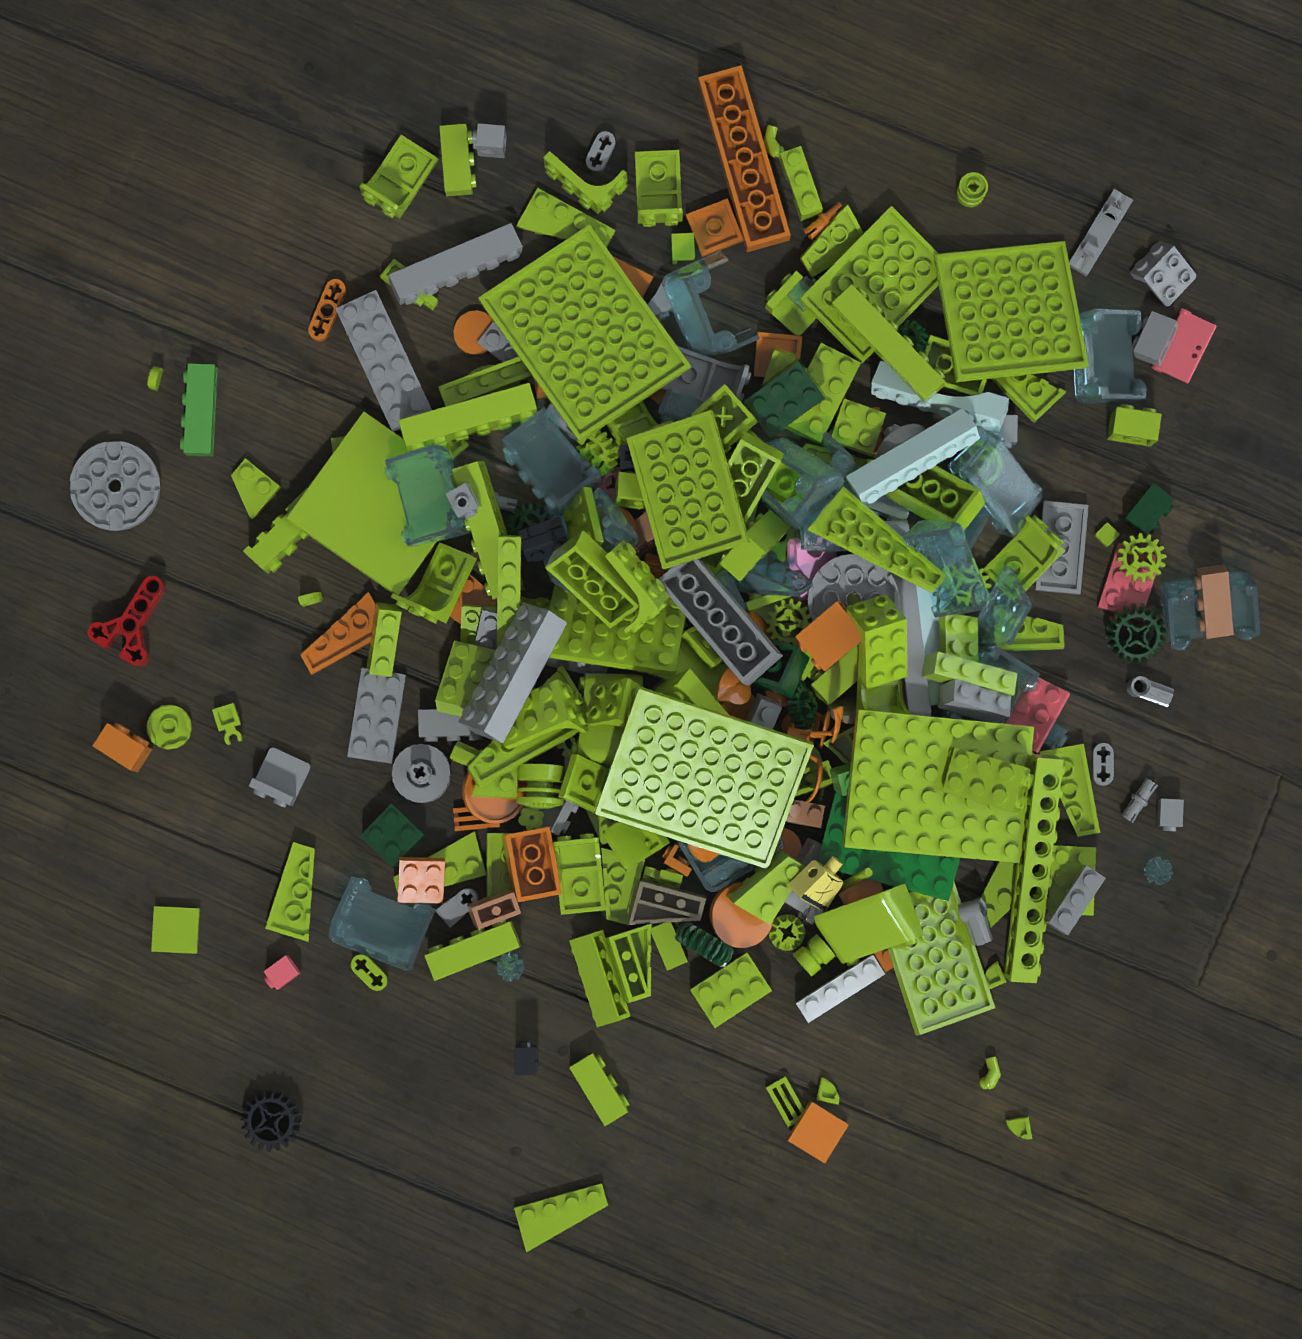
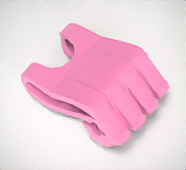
M818 535L815 545L807 550L806 544L798 537L788 541L787 563L783 578L785 586L790 589L791 598L796 600V604L798 601L808 603V592L815 574L823 565L837 557V545Z

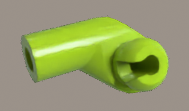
M768 125L764 136V145L770 156L779 158L780 153L784 152V148L775 140L778 128Z

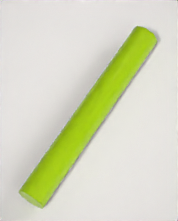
M866 868L844 880L838 893L872 876V870Z

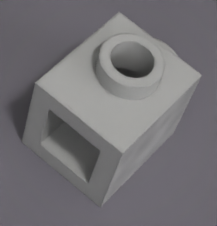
M464 483L446 493L458 518L465 517L467 520L478 514L477 509L481 505L469 483Z

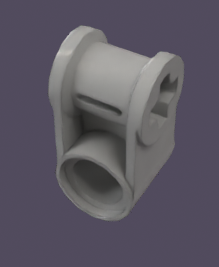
M463 889L436 910L437 914L449 928L468 912L467 904L470 903L462 901L464 893L466 895L472 894V902L478 901V894L474 889Z

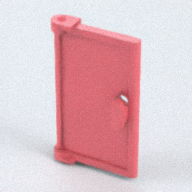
M1181 308L1177 318L1179 328L1160 367L1152 365L1151 368L1188 384L1217 326Z

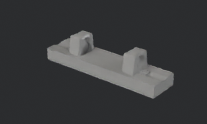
M1116 189L1112 191L1069 262L1071 268L1084 276L1088 275L1133 201L1131 198ZM1105 214H1112L1115 217V220Z

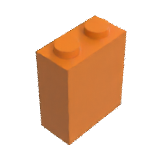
M840 600L835 602L795 636L798 640L796 642L798 647L804 653L808 651L813 657L811 662L818 670L822 668L824 671L829 669L861 642L856 625L847 614L846 607Z

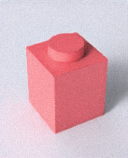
M285 955L264 971L266 974L264 980L271 989L275 987L276 990H279L300 975L301 972L289 955Z

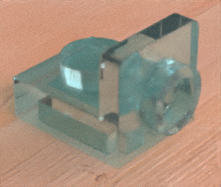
M807 276L787 296L803 312L807 308L799 299L817 282L814 278L809 279Z
M1054 723L1044 744L1051 749H1056L1057 746L1061 748L1068 738L1065 735L1068 730Z

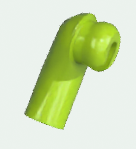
M996 1056L985 1059L988 1073L979 1081L982 1089H993L1001 1076Z

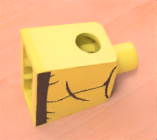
M834 856L825 865L813 860L788 886L799 898L825 912L843 885V880L836 874L843 864Z

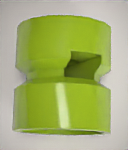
M976 172L964 175L956 191L958 201L965 207L972 208L978 206L987 193V180L983 175Z
M817 934L807 942L808 947H801L793 954L811 977L821 969L822 963L827 964L835 957V954Z

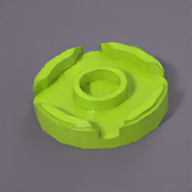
M163 705L155 709L151 713L146 725L147 734L151 742L167 750L177 749L184 745L192 732V722L189 715L182 708L174 705Z

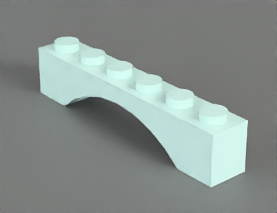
M880 361L871 387V394L880 399L893 400L901 405H910L921 411L937 413L945 418L963 408L975 425L990 431L1000 432L1008 411L1009 398L989 392L967 397H952L936 393L924 404L883 361Z

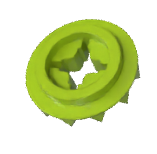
M788 914L781 915L774 919L769 931V937L774 946L781 950L790 951L799 947L803 942L805 928L797 917ZM792 923L791 932L796 938L787 937L782 942L783 933L778 928L787 929Z

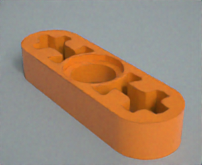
M332 279L326 284L310 322L308 332L315 341L321 342L328 338L338 314L335 308L340 307L345 298L346 287L339 279ZM339 285L341 293L337 292L335 294L334 300L338 301L335 304L332 300L326 299V297L328 296L331 299L333 292L330 288ZM326 304L332 305L334 308L330 316H324L321 313L322 307ZM320 317L324 321H329V324L324 322L322 325V329L325 331L324 334L320 333L318 336H315L316 333L313 329L314 327L319 328L321 323L317 318Z

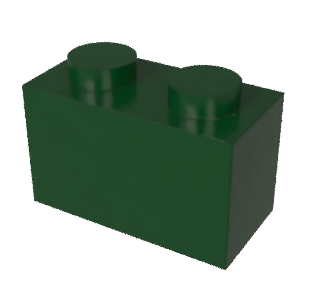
M1153 483L1123 521L1138 533H1142L1143 537L1148 533L1152 535L1160 526L1157 521L1163 515L1166 518L1174 508L1171 504L1175 499Z

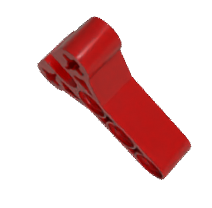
M156 576L145 578L123 615L105 623L95 622L91 624L88 628L89 638L109 650L117 636L124 635L126 637V644L118 657L137 667L146 665L150 656L144 645L143 627L165 593V583ZM157 581L159 589L151 593L149 585L151 582ZM145 600L147 602V609L139 612L137 605L140 601ZM133 619L136 626L132 631H127L125 624L128 620ZM102 629V632L108 639L101 636L97 637L95 631ZM129 650L134 653L140 652V655L143 656L142 659H136Z

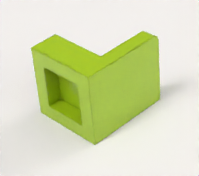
M694 233L671 234L672 264H677V261L694 260Z

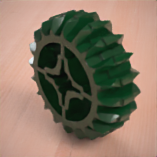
M1132 603L1131 610L1124 605L1123 610L1125 612L1121 614L1119 610L1115 611L1118 616L1117 619L1114 617L1109 618L1113 625H1106V629L1110 631L1105 634L1106 639L1110 640L1107 645L1109 648L1114 647L1112 653L1114 655L1119 653L1120 660L1125 659L1127 656L1128 663H1131L1133 658H1135L1136 662L1140 664L1141 657L1149 661L1148 655L1150 653L1156 657L1155 649H1163L1159 642H1166V637L1162 634L1167 633V629L1162 627L1165 621L1159 619L1160 613H1153V607L1150 606L1145 611V604L1141 603L1139 609H1137L1136 604ZM1135 617H1142L1146 620H1142L1139 623H1133L1129 619ZM1124 624L1127 632L1123 636V640L1119 642V630ZM1153 625V637L1148 642L1146 633L1150 630L1149 627ZM1130 627L1139 632L1143 640L1133 635ZM1133 644H1140L1141 646H1143L1140 649L1126 648L1127 646L1130 647Z
M684 921L679 926L675 935L676 941L720 967H725L730 962L734 953L731 946L689 921Z

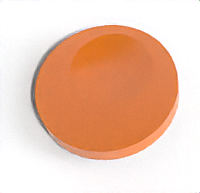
M469 771L465 776L462 787L463 800L469 812L477 819L492 824L504 823L514 818L524 807V805L517 804L516 799L471 797L476 783ZM517 780V788L527 787V782ZM517 792V797H527V794Z
M734 882L722 888L714 897L709 911L710 925L715 935L722 942L736 948H747L758 944L767 936L772 927V923L770 925L735 905L727 897L730 892H734L744 884L743 882Z

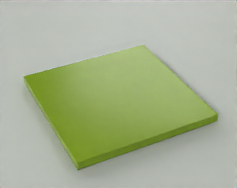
M1065 241L934 255L956 382L1088 368L1089 363Z
M363 412L287 516L286 520L382 587L399 596L456 515L446 496L447 492L455 489L450 477L453 473L424 453L413 455L412 452L407 453L403 438Z

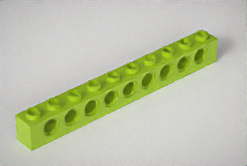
M1031 754L1030 769L1034 779L1031 788H1028L1027 792L1028 800L1025 811L1020 863H1017L1004 977L1010 982L1037 983V977L1041 974L1039 960L1040 954L1044 950L1042 935L1046 930L1045 911L1049 907L1048 888L1052 884L1050 869L1055 859L1053 844L1057 841V831L1055 828L1056 821L1060 817L1058 803L1063 793L1061 778L1065 774L1064 760L1058 756ZM1049 774V782L1043 784V778ZM1047 797L1046 805L1041 807V800ZM1044 819V826L1041 829H1038L1037 825L1039 821ZM1042 842L1041 849L1035 851L1036 844ZM1039 864L1038 872L1032 874L1033 867ZM1036 886V893L1030 896L1029 892L1031 888ZM1034 909L1032 917L1027 918L1028 911ZM1031 931V937L1028 940H1024L1025 934ZM1029 953L1028 959L1025 962H1021L1022 956Z

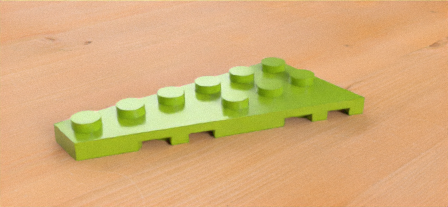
M844 486L807 529L930 593H933L947 576Z
M563 665L543 684L546 685L558 679L575 691H578ZM572 728L554 730L512 749L505 748L504 742L500 743L493 740L468 766L467 770L478 788H481L579 733V730Z

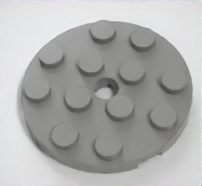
M122 441L103 442L88 449L76 462L70 477V495L76 510L86 521L104 530L122 531L139 525L152 513L160 495V477L154 462L140 448ZM113 480L120 481V491L112 492L109 485Z
M856 554L838 556L823 565L815 574L808 592V607L813 621L838 600L847 608L850 605L847 598L851 593L859 595L860 602L877 596L887 595L898 609L900 603L899 589L892 573Z

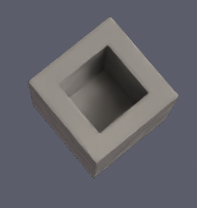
M1157 799L1156 826H1162V831H1176V827H1183L1184 800Z

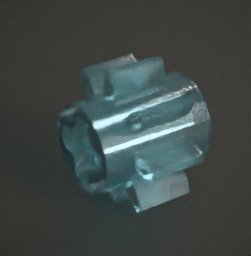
M1161 857L1150 859L1146 864L1147 867L1144 868L1148 882L1154 881L1156 885L1167 883L1173 874L1172 865L1169 860L1163 861Z
M516 953L502 954V958L497 962V974L503 976V980L506 981L519 980V976L524 972L523 959L518 958Z

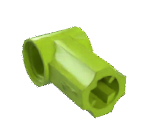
M457 741L450 759L469 766L483 750L480 749L479 751Z

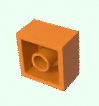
M116 722L114 725L107 723L93 744V747L127 769L138 772L153 750L148 747L149 742L135 734L132 737L129 735L131 730Z

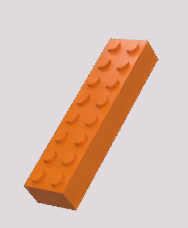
M742 65L698 77L699 89L737 221L744 239L746 252L790 241V231Z

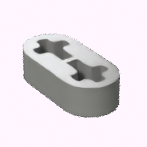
M604 131L599 133L587 155L586 166L592 173H600L604 170L615 148V137L610 132ZM607 137L611 145H606L602 151L600 150L602 147L600 140H605ZM600 154L601 165L592 167L590 160H595L597 155Z
M1100 743L1092 750V779L1097 785L1105 786L1113 780L1114 752L1109 744ZM1101 747H1104V750L1109 752V755L1104 757V763H1101V756L1097 755V751L1101 750ZM1101 766H1104V772L1109 775L1108 778L1104 779V782H1101V778H1097V774L1101 773Z

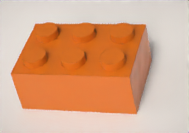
M550 827L502 835L511 890L514 892L517 902L562 894Z

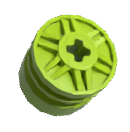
M549 764L520 765L518 767L517 780L527 782V787L517 788V792L527 794V797H517L516 803L529 808L539 809L564 806L563 799L554 798V795H559L561 790L554 788V784L563 782L565 766Z

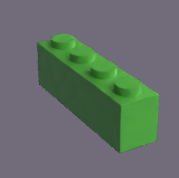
M188 364V370H184L183 380L184 383H187V390L183 392L182 403L186 405L185 414H182L181 426L185 427L184 436L180 438V449L184 450L183 453L187 456H214L218 368L213 364Z

